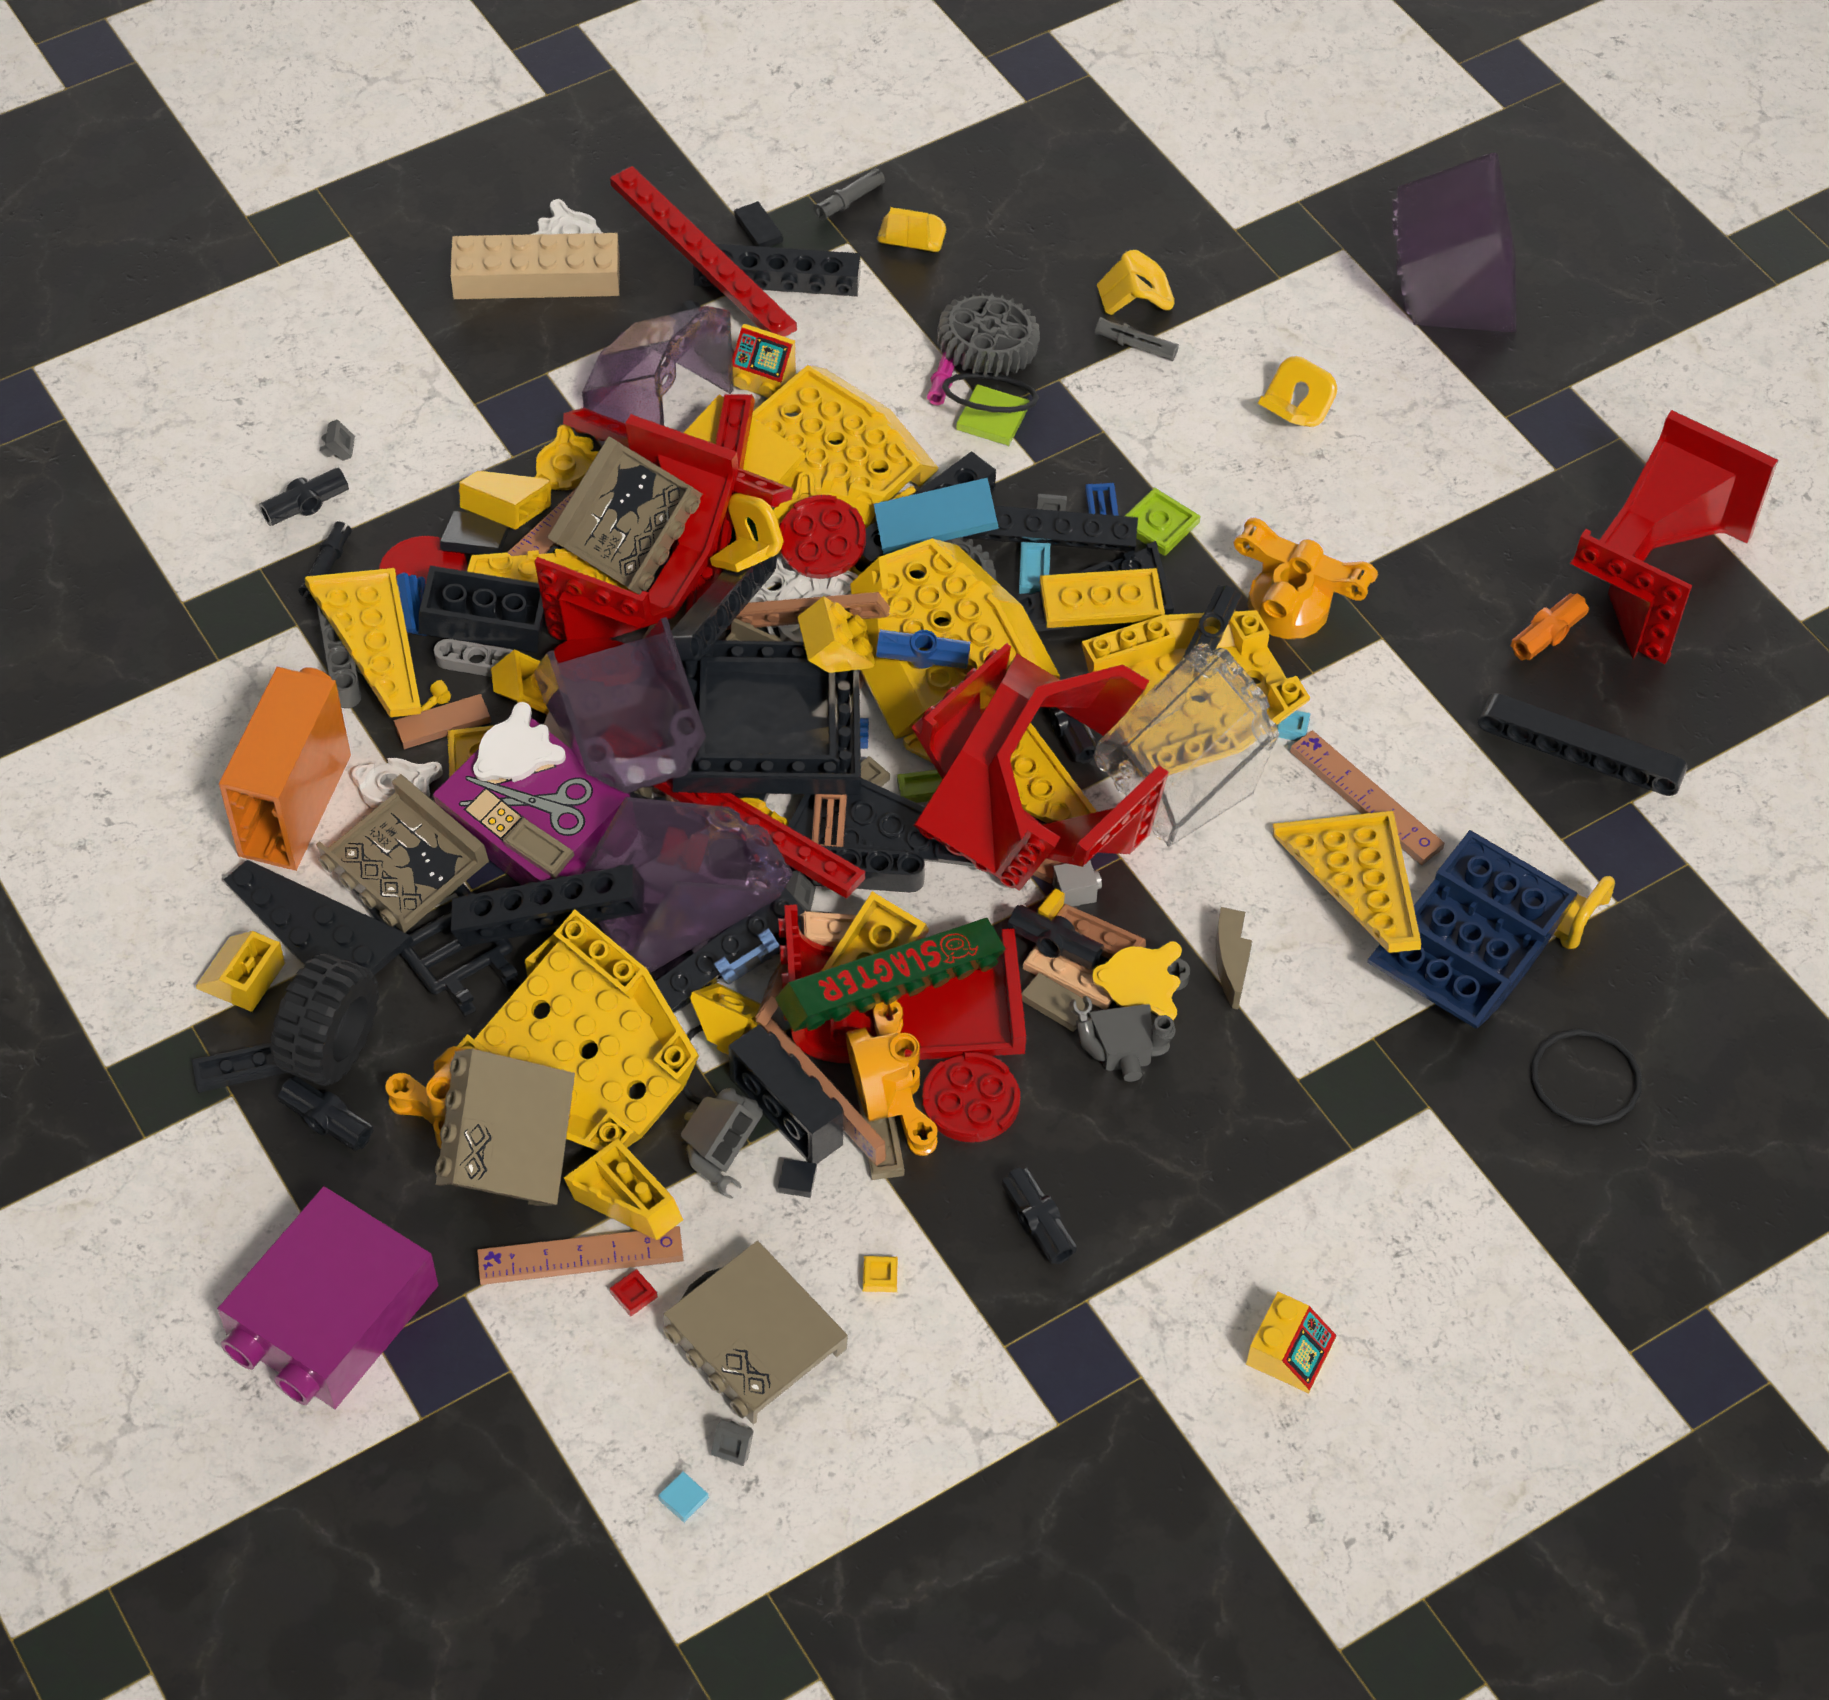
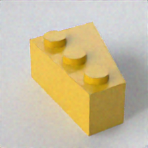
M618 1138L564 1177L574 1200L655 1240L661 1238L683 1221L674 1197Z

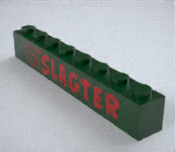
M983 918L788 982L775 1000L794 1032L804 1028L811 1031L820 1027L828 1020L833 1019L834 1022L841 1021L849 1016L851 1012L858 1010L859 1013H864L881 1002L885 1005L891 1004L899 999L901 995L908 993L909 996H914L931 985L934 988H938L954 977L961 980L971 975L975 970L981 969L982 972H985L998 964L997 958L1006 948L989 919Z

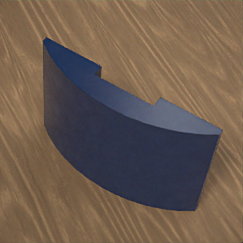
M1469 830L1438 869L1435 879L1414 905L1421 939V949L1388 953L1379 944L1368 958L1367 963L1477 1029L1500 1007L1525 976L1576 899L1578 892Z

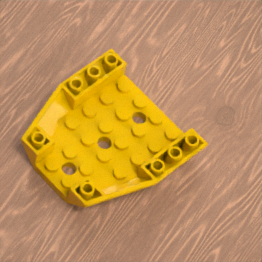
M806 365L753 411L752 417L805 452L806 458L782 484L793 488L794 493L799 474L803 471L812 472L815 477L817 495L828 492L832 496H836L837 499L843 500L853 508H856L862 516L865 529L877 521L874 504L889 501L910 481L918 486H922L938 471V466L891 409L825 368ZM795 412L799 414V415L794 416V417H790V416L785 415L786 413H795ZM829 441H842V443L838 445L829 443ZM881 468H884V469L887 470V471H885V472H883V473H877V472L873 471L874 469H881Z
M933 538L878 557L850 583L851 594L879 592L890 607L889 617L863 619L867 624L866 631L869 642L873 646L872 653L875 666L869 669H860L895 740L914 733L911 727L922 718L925 711L942 700L946 692L950 688L956 687L964 680L967 674L962 673L959 668L932 665L927 669H920L915 667L910 661L876 657L880 630L914 634L919 630H928L933 632L936 637L970 641L968 665L976 669L984 664V660L992 650L996 649L998 651L1008 643L1011 646L1007 667L1018 653L1060 679L1056 667L1023 606L958 545ZM913 570H920L925 573V576L916 579L909 573ZM938 617H944L950 623L946 626H939L934 620ZM919 648V650L922 651L929 650L927 648Z
M1257 610L1234 611L1223 634L1222 641L1218 644L1204 675L1194 674L1180 664L1204 613L1161 615L1082 641L1081 645L1089 673L1123 664L1149 680L1143 693L1116 726L1143 775L1148 776L1160 765L1169 772L1168 776L1241 752L1310 701V696L1299 678L1294 676L1287 679L1267 647L1270 631ZM1214 626L1204 627L1205 631L1210 634L1218 632ZM1251 677L1260 680V683L1253 684L1247 682L1246 679ZM1200 695L1207 700L1205 702H1198L1193 700L1192 697ZM1149 714L1152 716V719L1145 721L1138 718V715Z
M574 909L554 933L559 939L556 945L477 1037L473 1039L467 1034L457 1047L465 1050L476 1049L575 1073L566 1139L599 1152L618 1138L628 1148L646 1134L684 1089L699 1055L647 968ZM540 1003H548L550 1005L548 1016L543 1019H537L534 1015L536 1006ZM590 1042L596 1043L598 1046L597 1054L591 1059L583 1058L582 1048L584 1045ZM636 1083H643L646 1086L645 1095L637 1100L632 1099L629 1094L630 1088Z

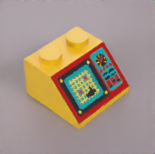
M743 324L730 364L731 385L766 398L772 396L796 375L795 340Z
M1277 1292L1250 1345L1246 1365L1309 1394L1337 1335L1309 1305L1281 1292Z

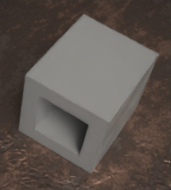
M1091 860L1083 867L1067 863L1053 867L1052 885L1054 889L1056 888L1065 893L1064 904L1073 907L1096 902L1097 891L1102 888L1099 871L1093 870Z

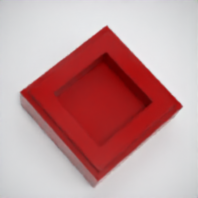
M637 1269L609 1288L610 1294L630 1317L658 1298L657 1291Z

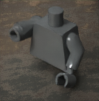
M1083 996L1085 1004L1083 1011L1077 1008L1075 999L1071 1000L1069 1004L1071 1012L1078 1015L1079 1020L1076 1021L1082 1048L1095 1060L1101 1061L1104 1069L1108 1071L1121 1069L1124 1080L1128 1082L1139 1080L1143 1076L1141 1067L1149 1065L1151 1057L1164 1055L1169 1050V1043L1175 1036L1174 1022L1169 1016H1158L1153 1026H1151L1150 1004L1090 1012L1092 1001L1087 996Z
M734 1088L722 1090L716 1098L706 1097L701 1101L697 1109L689 1110L684 1116V1124L686 1126L681 1133V1137L688 1143L686 1152L690 1166L710 1183L716 1182L718 1191L731 1199L734 1197L727 1193V1185L733 1182L737 1187L742 1188L741 1183L731 1176H723L721 1171L727 1172L763 1113L756 1100L736 1094Z

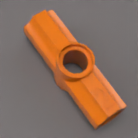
M1570 593L1550 610L1547 607L1541 609L1531 621L1530 626L1512 639L1510 646L1513 648L1515 656L1522 661L1525 659L1530 661L1549 644L1553 646L1559 644L1565 638L1569 629L1588 614L1589 607L1585 602V598L1578 593Z

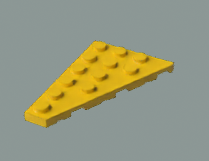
M1030 723L1011 755V766L1022 808L1030 815L1047 824L1097 812ZM915 733L903 738V746L906 750L932 763Z
M1393 811L1273 824L1274 837L1388 953L1421 949L1420 934Z

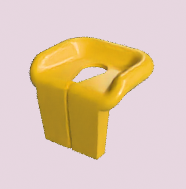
M891 207L889 213L883 218L877 241L879 243L938 252L944 240L946 226L944 221L936 215Z
M1138 250L1125 252L1120 261L1097 284L1105 312L1109 315L1114 314L1135 298L1147 299L1163 310H1171L1174 307V297L1164 271L1154 260ZM1136 274L1146 278L1152 285V288L1136 276Z
M1291 356L1279 365L1265 395L1260 397L1258 404L1291 423L1315 427L1325 419L1337 395V383L1335 378L1326 370L1303 357ZM1299 382H1305L1309 387L1308 395L1296 407L1291 404L1294 387Z
M740 493L733 494L729 500L728 511L736 532V541L712 556L710 560L714 567L740 572L777 555L782 548L783 537L776 515L765 500ZM747 517L753 520L756 525L758 541L755 540L747 523Z
M1603 877L1588 898L1577 894L1576 899L1553 934L1560 939L1564 948H1577L1580 944L1584 927L1594 910L1601 905L1609 904L1615 886L1613 877Z

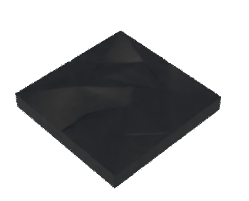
M716 640L700 660L676 662L673 792L860 795L859 670L828 673L808 661L804 642Z

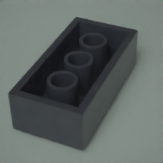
M430 565L419 610V634L537 653L545 618L539 583Z
M759 1024L728 1045L730 1080L746 1097L757 1101L758 1106L763 1111L762 1114L807 1162L818 1164L843 1146L844 1110L842 1105L836 1098L828 1097L815 1076H808L794 1054L790 1053L788 1055L773 1032H767Z

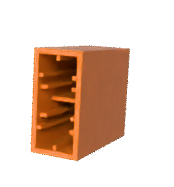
M276 667L219 782L238 857L297 871L351 757L336 680H332L328 674L319 669L306 667L298 672Z

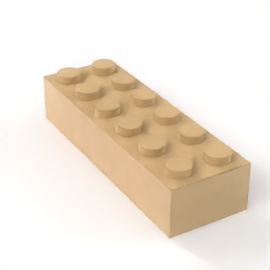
M618 233L452 236L451 283L454 299L619 296L620 255Z

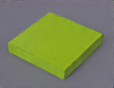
M978 384L969 399L973 403L995 407H1014L1030 402V400ZM965 406L957 422L956 430L1010 446L1027 410L1000 413L977 410Z
M1157 488L1150 491L1125 515L1128 517H1138L1137 539L1146 545L1156 541L1159 553L1164 556L1200 523L1201 517Z

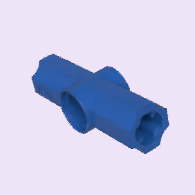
M880 630L876 657L910 661L915 667L920 669H927L932 665L967 669L971 642L936 637L933 632L928 630H919L914 634ZM919 648H927L929 650L922 651L919 650Z

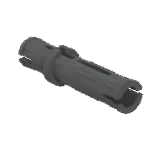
M875 168L842 190L837 189L833 191L829 198L814 206L816 215L820 216L821 220H826L834 213L846 210L850 203L884 184L885 177L883 173L877 174L880 170Z
M1100 317L1095 329L1096 335L1113 339L1121 346L1127 344L1174 361L1179 344L1132 329L1129 324L1124 323V325H1120Z

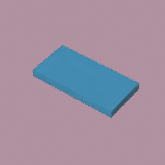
M988 478L874 504L884 555L931 538L946 541L999 528Z

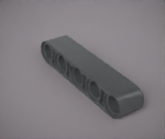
M317 604L329 676L332 680H336L341 708L355 707L361 700L356 663Z

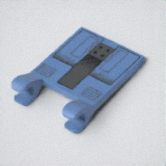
M769 928L758 934L763 944L743 957L729 964L724 956L714 963L724 981L731 984L780 952V945Z

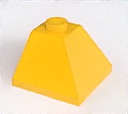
M514 649L491 668L493 692L517 703L525 702L530 705L531 709L548 715L561 681V675L555 668Z
M719 983L693 991L690 996L707 1041L716 1044V1048L720 1052L729 1054L728 1045L757 1026L756 1015L761 1003Z

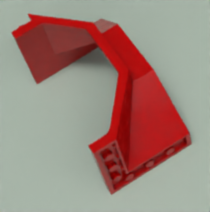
M1673 410L1666 416L1661 435L1623 508L1600 540L1590 536L1591 531L1585 529L1580 536L1576 554L1570 564L1611 583L1608 594L1632 658L1639 651L1663 664H1666L1671 656L1670 652L1692 585L1644 561L1650 552L1657 547L1717 533L1730 535L1747 544L1753 535L1778 463V459Z
M631 414L625 422L629 449L701 492L703 495L700 498V505L693 514H690L684 524L683 534L673 542L671 546L673 554L649 592L642 591L640 595L537 557L534 562L548 633L556 639H565L567 641L585 638L610 639L674 618L713 556L739 472L736 451Z
M1008 643L998 651L996 649L992 650L982 666L978 669H971L963 681L956 687L950 688L943 699L935 706L929 707L922 718L911 727L942 780L1006 673L1011 646ZM1159 765L1112 809L1044 825L1024 809L1023 811L1030 819L1061 837L1046 859L1083 867L1097 853L1130 855L1150 836L1169 772Z
M1017 653L1007 667L1001 683L961 751L913 826L919 829L920 833L926 838L939 841L951 853L958 856L962 855L973 862L977 869L993 874L1005 886L1016 888L1020 891L1061 838L1030 819L1024 813L1011 766V755L1039 707H1057L1108 738L1143 693L1149 680L1123 664L1060 680Z

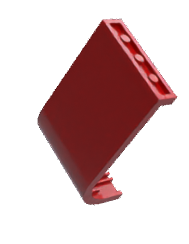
M797 904L784 905L785 918H778L779 938L786 937V945H780L781 965H787L788 973H782V989L788 982L821 972L833 954V948H836L815 943L801 933L798 926ZM1002 929L1001 941L1006 950L997 958L998 964L985 972L978 969L964 979L958 980L957 977H954L938 988H934L931 985L914 996H909L907 993L901 995L896 1000L900 1003L903 1011V1027L900 1033L912 1034L917 1038L920 1048V1060L952 1058L964 1055V1052H978L990 1056L1025 1054L1026 1030L1015 929ZM874 1006V1007H873V1018L871 1019V1021H872V1032H871V1035H872L873 1037H877L876 1031H875V1028H874V1008H875V1006ZM889 1015L884 1016L887 1018V1021H891ZM831 1020L826 1021L823 1025L811 1031L804 1028L794 1032L791 1028L795 1044L810 1056L830 1062L850 1063L847 1048L839 1047L829 1039ZM905 1049V1057L913 1054L911 1050Z

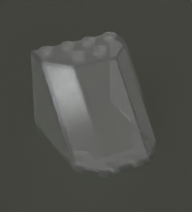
M1200 643L1098 741L1093 757L1097 766L1102 771H1106L1112 778L1116 789L1126 796L1159 765L1169 772L1152 831L1158 839L1163 840L1170 847L1254 793L1278 739L1279 732L1276 723L1267 714V708L1270 707L1267 696L1257 687L1240 664L1234 660V657L1228 650L1223 648L1211 650L1208 644Z

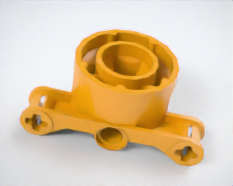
M1258 518L1247 519L1244 524L1243 533L1234 540V547L1240 554L1263 563L1262 572L1252 582L1247 604L1249 611H1258L1272 636L1284 639H1298L1318 632L1327 621L1334 592L1352 600L1361 601L1368 594L1367 588L1369 584L1375 582L1378 576L1376 568L1368 562L1343 563L1323 555L1322 547L1313 540L1304 539L1299 544L1279 537L1264 521Z
M894 1001L891 1004L885 1005L881 1002L876 1004L874 1008V1028L877 1037L869 1034L865 1027L846 1032L845 1034L849 1060L859 1099L868 1122L900 1115L910 1150L915 1155L927 1156L936 1149L937 1127L931 1119L915 1107L912 1097L920 1086V1069L918 1067L920 1060L919 1042L912 1034L900 1033L903 1027V1011L900 1003ZM889 1015L891 1021H887V1018L884 1016ZM905 1049L911 1050L913 1054L905 1057ZM923 1133L927 1139L921 1140L918 1134Z
M456 1046L448 1048L434 1061V1071L436 1074L429 1080L426 1088L406 1073L394 1074L387 1080L385 1086L391 1110L399 1115L422 1116L432 1123L436 1142L440 1149L442 1144L440 1133L445 1123L447 1110L445 1099L450 1089L452 1076L450 1072L451 1061L454 1058L455 1051L465 1050Z

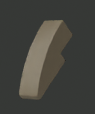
M1221 907L1215 941L1216 963L1224 993L1231 1007L1238 1009L1253 940L1241 938L1246 912Z

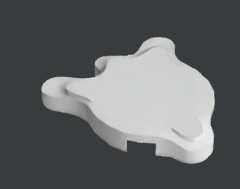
M556 199L550 203V211L553 217L540 218L538 220L539 231L533 234L602 232L596 225V220L593 217L582 212L573 211L561 199Z
M519 702L514 706L512 714L506 721L493 726L482 737L479 745L478 759L474 764L473 770L476 778L481 781L503 778L512 779L515 782L530 776L541 766L563 763L566 758L565 750L561 746L549 742V730L546 725L541 724L534 728L529 726L532 715L531 707L525 702Z
M387 758V764L375 767V763L359 765L353 769L351 775L353 782L360 789L364 802L371 808L376 809L395 793L392 781L400 774L429 797V784L440 778L443 770L438 762L415 764L404 759Z

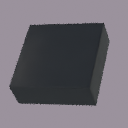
M784 1158L778 1193L811 1198L817 1164Z

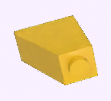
M477 470L459 482L460 507L516 530L551 506V481L544 478Z

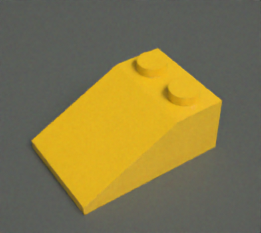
M872 891L822 971L925 938L929 929L926 923Z

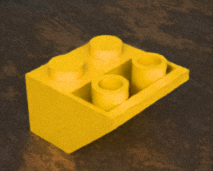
M823 596L797 617L808 661L828 673L869 669L875 666L872 653L873 646L868 639L866 622L859 615H853L845 610L840 603H834Z
M254 931L229 937L196 984V988L253 1012L285 965L280 942Z

